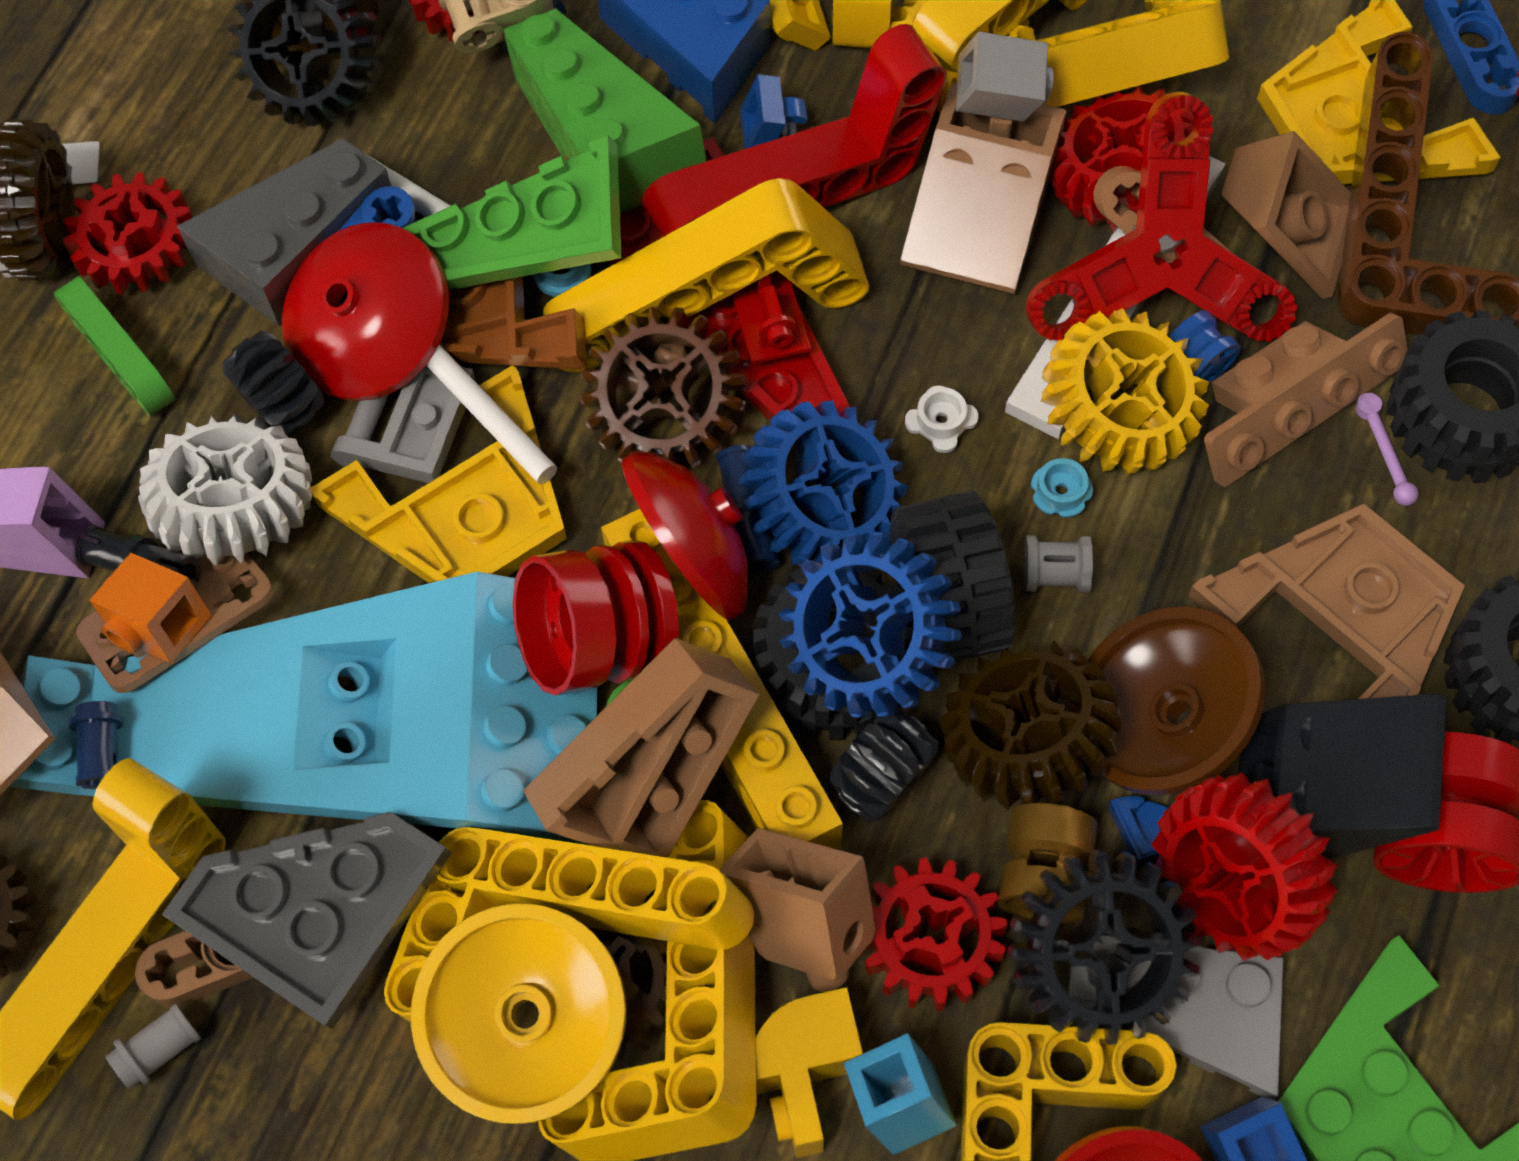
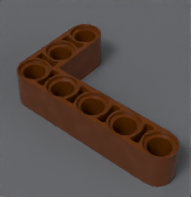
M1411 32L1392 34L1381 44L1365 78L1337 296L1338 308L1345 319L1361 327H1369L1392 312L1402 317L1405 333L1422 335L1428 324L1436 319L1445 323L1448 315L1451 313L1462 311L1467 318H1471L1475 310L1486 311L1482 301L1489 300L1497 303L1503 309L1506 316L1516 319L1513 326H1516L1519 323V278L1504 272L1409 259L1433 55L1428 42L1420 35ZM1388 64L1402 66L1408 71L1409 75H1400L1393 72ZM1380 118L1396 120L1403 130H1393L1386 127ZM1383 172L1389 174L1395 180L1397 186L1381 184L1376 180L1373 173ZM1376 227L1382 229L1387 233L1390 242L1381 243L1375 241L1368 235L1366 228ZM1359 283H1370L1377 286L1381 290L1384 299L1374 300L1368 298L1361 292ZM1428 291L1436 294L1441 298L1444 309L1428 306L1423 301L1420 292ZM1490 315L1491 319L1500 320V318Z

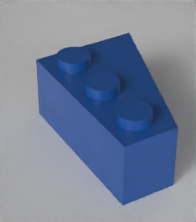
M598 0L600 19L644 60L650 58L668 74V82L679 92L684 89L703 107V114L714 124L771 45L770 0Z

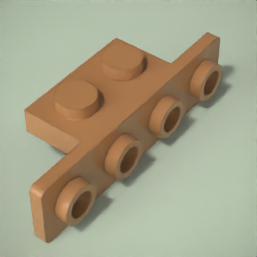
M1390 312L1348 341L1304 321L1300 325L1289 329L1283 336L1251 357L1242 360L1233 369L1214 380L1212 386L1216 402L1237 413L1204 437L1214 481L1223 487H1227L1358 399L1362 394L1367 393L1397 373L1408 352L1402 317Z

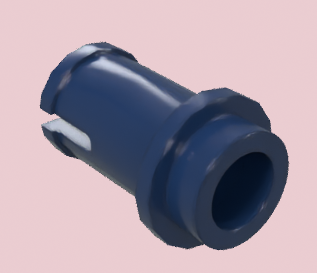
M106 701L81 703L75 707V716L69 719V729L76 732V786H81L84 789H97L106 773L118 763L117 730L123 727V717L116 713V705L114 703Z

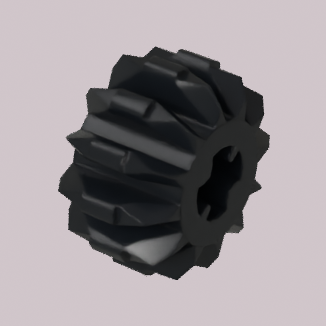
M261 330L250 339L245 338L232 349V353L222 363L224 375L259 417L261 416L269 427L281 425L286 435L297 428L301 429L315 417L314 414L324 405V396L317 387V384L272 333Z
M896 707L893 716H877L853 740L850 747L839 757L838 763L831 769L828 788L840 798L838 802L853 815L857 813L867 823L878 821L900 802L904 795L912 789L917 780L925 773L927 767L935 759L938 741L926 732L928 728L913 715L909 717L899 707Z

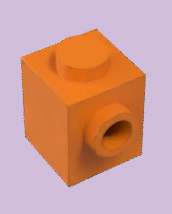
M130 553L89 600L105 623L101 628L103 634L114 645L128 653H133L136 648L170 664L175 661L212 616L187 576L133 553Z

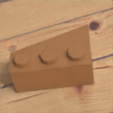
M674 638L523 792L546 831L596 847L668 858L760 694L731 659Z

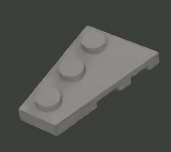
M1101 935L1099 938L1102 943L1095 941L1092 951H1090L1102 961L1110 957L1107 950L1114 952L1117 943H1120L1111 936ZM1198 948L1195 951L1184 952L1183 958L1192 961L1200 968L1198 976L1186 977L1180 975L1176 983L1189 994V1001L1180 1003L1169 996L1162 1003V1006L1169 1012L1170 1023L1162 1025L1148 1014L1143 1017L1146 1032L1156 1034L1168 1043L1172 1051L1189 1058V1063L1212 1074L1217 1071L1249 1086V1091L1274 1101L1278 1096L1283 958L1273 957L1267 961L1259 955L1243 961L1237 952L1225 951L1218 953L1215 949ZM1151 961L1139 963L1131 969L1126 980V992L1141 980L1148 970ZM1071 966L1069 994L1082 999L1096 1000V988L1089 983L1087 968ZM1122 1024L1121 1030H1128L1125 1024Z

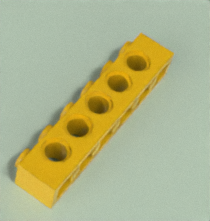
M640 509L602 526L601 531L604 545L613 546L618 542L636 540L646 542L659 555L670 576L677 601L678 639L731 659L760 694L720 764L755 828L840 850L842 848L843 823L728 621L714 611L688 582L656 537Z

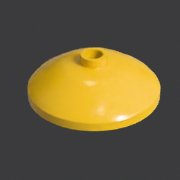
M508 904L489 908L474 914L452 928L427 957L416 981L411 1005V1030L414 1046L422 1067L431 1082L448 1100L462 1110L474 1116L500 1123L520 1124L546 1120L566 1112L587 1098L604 1080L613 1066L623 1041L626 1026V996L623 982L616 963L605 945L591 930L573 917L558 910L534 904ZM532 1001L539 1010V1017L532 1027L524 1029L516 1020V1012L521 1004Z

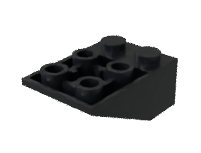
M1423 694L1294 703L1271 709L1261 714L1260 721L1252 738L1239 755L1238 774L1243 772L1250 784L1255 781L1259 782L1268 779L1274 797L1292 793L1291 808L1298 815L1314 813L1309 828L1315 836L1330 838L1325 850L1321 853L1322 856L1328 859L1438 831L1441 809L1446 696L1441 694Z

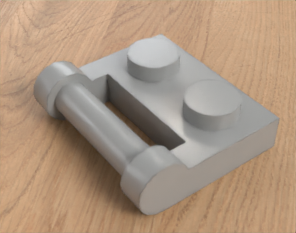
M425 366L413 380L403 386L380 443L372 442L370 439L388 395L373 400L359 401L346 434L337 438L332 449L331 457L334 461L346 467L357 460L363 469L369 468L425 483H430L440 476L466 407ZM462 367L476 382L473 369Z

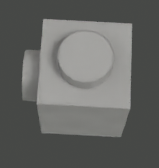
M978 32L959 54L956 111L1024 122L1042 103L1048 100L1052 91L1054 73L1053 68L1047 66L1048 43Z

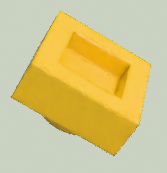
M770 0L771 26L783 40L793 41L816 51L831 38L819 0Z

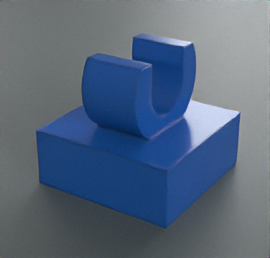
M757 75L740 108L744 149L797 133L796 123L806 124L807 122L805 101L796 97L782 98L780 77Z

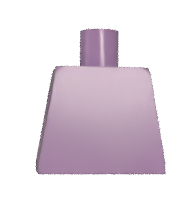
M50 467L0 469V567L89 578L92 566L84 565L78 561L75 553L76 541L79 537L98 544V540L86 537L82 531L89 526H99L104 529L106 522Z

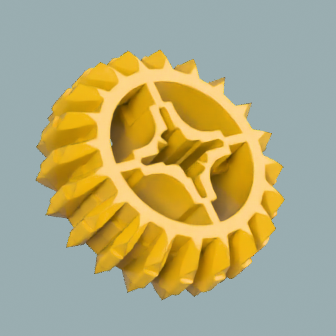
M1123 307L1118 311H1113L1109 318L1099 311L1091 315L1084 324L1079 321L1078 324L1072 325L1064 335L1065 338L1059 340L1050 351L1051 356L1049 358L1051 361L1043 369V376L1041 378L1048 383L1042 391L1041 402L1055 406L1048 415L1047 425H1064L1066 431L1061 436V445L1071 444L1074 440L1083 448L1080 451V462L1088 461L1095 454L1100 456L1102 472L1111 471L1118 463L1122 466L1126 476L1136 473L1142 466L1150 472L1160 468L1166 462V459L1169 461L1176 459L1185 451V445L1190 443L1199 434L1202 427L1199 421L1206 415L1207 408L1209 407V404L1202 400L1201 397L1207 392L1209 381L1193 375L1198 370L1202 359L1187 358L1183 353L1187 348L1189 338L1174 342L1167 336L1170 321L1160 324L1155 329L1149 325L1147 311L1137 314L1132 321H1130ZM1084 373L1088 377L1086 380H1084ZM1085 383L1088 384L1093 392L1094 402H1092L1087 392ZM1135 383L1138 385L1130 395L1124 392L1117 399H1111L1120 388L1125 391ZM1157 385L1161 391L1162 397L1157 390Z

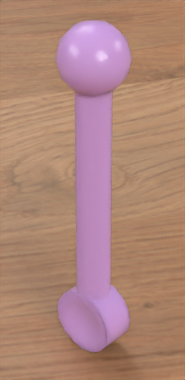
M1364 393L1358 398L1355 411L1359 417L1368 420L1396 486L1393 491L1395 501L1402 506H1410L1418 499V488L1415 484L1407 481L1379 413L1382 408V400L1376 394Z

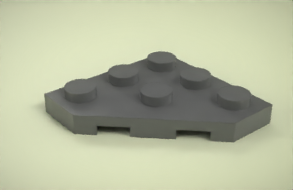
M391 812L363 818L364 822L328 831L320 828L270 840L269 845L235 853L228 850L203 856L162 915L324 1026L333 1029L452 852Z

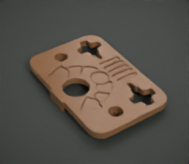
M248 552L245 553L242 564L233 555L224 556L216 566L207 557V554L198 558L202 570L198 583L190 581L212 616L172 664L137 648L133 653H128L114 645L103 634L101 628L105 623L97 611L80 622L76 630L77 638L112 690L117 693H126L138 688L270 602L274 595V588ZM243 584L248 588L255 585L250 590L252 597L243 603L238 599L230 601L234 597L232 590L236 586ZM131 654L136 658L144 656L139 661L142 668L131 675L126 670L119 672L123 668L122 660Z

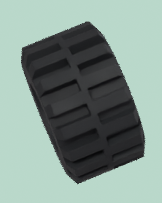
M1475 310L1471 318H1467L1462 311L1448 315L1445 323L1436 319L1428 324L1423 334H1418L1411 343L1389 390L1391 395L1387 401V415L1394 416L1390 424L1393 436L1405 437L1406 439L1402 450L1410 458L1416 454L1424 459L1421 467L1433 473L1436 467L1447 471L1446 479L1460 482L1463 475L1467 474L1471 476L1473 483L1487 482L1492 472L1500 479L1510 475L1516 465L1519 466V328L1513 326L1516 319L1504 314L1500 320L1491 319L1489 311ZM1465 383L1476 386L1487 392L1496 401L1500 410L1486 411L1471 407L1457 398L1448 384Z
M971 490L894 508L889 529L891 544H894L900 538L909 540L915 546L914 557L921 553L932 555L936 559V564L930 577L939 574L946 575L953 582L948 591L940 596V600L956 601L962 608L955 616L945 617V626L960 630L963 637L957 642L944 641L941 651L950 654L954 658V662L999 652L1003 649H1010L1016 626L1015 600L1010 571L995 521L988 507L978 494ZM896 580L897 586L902 590V593L905 592L903 587Z
M801 568L788 574V586L790 583L806 585L808 582ZM876 570L868 571L865 575H858L863 585L872 587L878 598L886 594L898 596L902 593V590L894 582L883 587L881 585L882 573ZM776 583L768 592L769 605H760L756 615L757 629H753L755 670L774 704L778 705V711L788 727L798 720L802 725V734L812 738L816 737L818 729L829 731V741H843V731L854 729L858 737L866 726L876 719L877 714L873 708L867 717H852L847 705L842 710H830L824 706L825 692L820 695H809L803 690L809 673L793 674L787 668L799 653L798 649L783 648L782 644L779 643L786 634L794 633V623L783 621L778 613L787 608L796 609L798 599L791 597L784 586ZM835 601L830 610L828 629L836 619L837 607ZM866 614L864 619L869 623L863 624L864 633L860 636H874L876 631L870 627H877L876 616L880 614ZM914 619L906 625L903 631L902 643L905 652H907L912 640ZM867 662L848 671L856 678L865 682L881 677L876 665L867 664ZM897 702L896 706L902 708L903 706Z
M1508 575L1499 579L1492 590L1487 587L1478 596L1450 638L1452 642L1446 649L1444 663L1451 666L1445 673L1444 678L1447 689H1458L1459 691L1452 701L1458 712L1462 713L1469 710L1474 716L1469 725L1480 734L1487 727L1496 733L1495 739L1510 744L1513 740L1519 741V666L1513 660L1507 641L1519 640V580L1516 581L1512 575Z

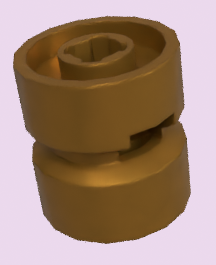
M1030 803L1011 809L1005 850L1014 859L1003 866L998 905L1012 915L1032 919L1035 910L1028 907L1021 900L1022 894L1025 891H1031L1043 899L1050 891L1041 882L1039 877L1040 873L1045 869L1053 872L1061 881L1067 879L1064 869L1065 857L1073 855L1080 860L1084 867L1089 865V857L1095 849L1098 824L1096 820L1083 811L1055 804ZM1089 897L1077 903L1065 915L1061 923L1081 921L1084 916V901L1088 900Z

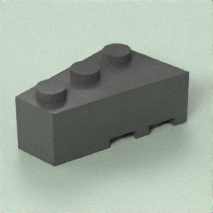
M342 138L178 225L177 228L195 266L280 327L282 325L283 304L288 287L307 255L324 239L339 231L370 193L382 187L392 186L384 166ZM377 208L376 211L379 215L380 220H382L379 209Z

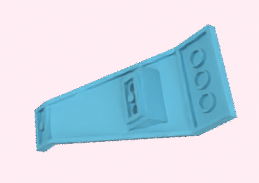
M473 572L220 634L146 683L126 693H117L112 690L96 665L28 656L24 665L22 687L55 737V740L9 787L94 796L97 789H84L81 786H76V732L69 729V719L75 716V707L81 703L106 701L114 703L116 705V713L123 717V727L117 730L118 762L127 758L139 762L190 794L199 806L364 820L363 818L391 812L408 824L448 828L474 827L586 844L546 831L523 790L596 718L597 687L558 696L543 692L529 674L515 633L512 605L515 578ZM134 656L124 658L122 660L123 668L119 672L126 670L130 675L142 668L139 661L144 656L140 658ZM346 676L355 683L356 691L344 690L338 683V677ZM343 737L347 739L351 744L352 752L343 753L339 751L334 745L333 738Z

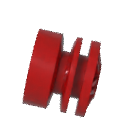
M628 540L618 542L613 546L596 545L585 553L565 550L533 555L521 563L515 578L512 602L515 633L529 674L543 692L558 696L594 689L605 683L606 680L618 684L628 682L635 678L674 638H678V609L671 579L659 555L646 542Z

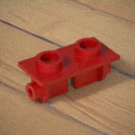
M776 270L731 294L751 364L811 352V346L791 281Z

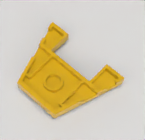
M1370 0L1369 6L1356 17L1350 15L1338 24L1335 33L1317 47L1311 45L1262 83L1257 100L1279 135L1295 131L1343 184H1352L1364 84L1371 66L1366 56L1377 53L1381 44L1388 36L1397 32H1411L1413 27L1395 0ZM1473 117L1424 136L1419 179L1488 174L1495 170L1500 156ZM1380 118L1386 127L1393 130H1403L1396 120ZM1383 172L1373 173L1379 182L1395 181L1389 174Z
M510 366L479 385L541 450L520 375L516 367ZM498 441L392 506L387 503L357 460L311 487L312 497L318 507L428 583L473 572L507 577L519 570L521 563L529 557L544 554L567 539L551 481L538 484Z

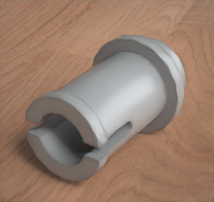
M175 1003L170 1007L169 1011L127 1041L123 1042L120 1038L116 1039L113 1042L116 1049L105 1057L121 1081L131 1090L140 1082L144 1086L152 1083L149 1075L174 1058L190 1044L199 1041L201 1037Z

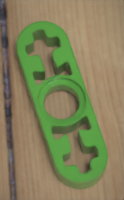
M79 276L53 292L56 300L76 328L149 417L176 400L159 372Z

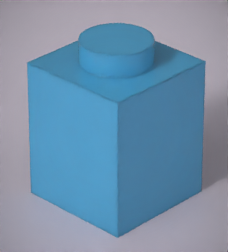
M908 1033L844 1063L865 1126L893 1155L957 1126L934 1064Z

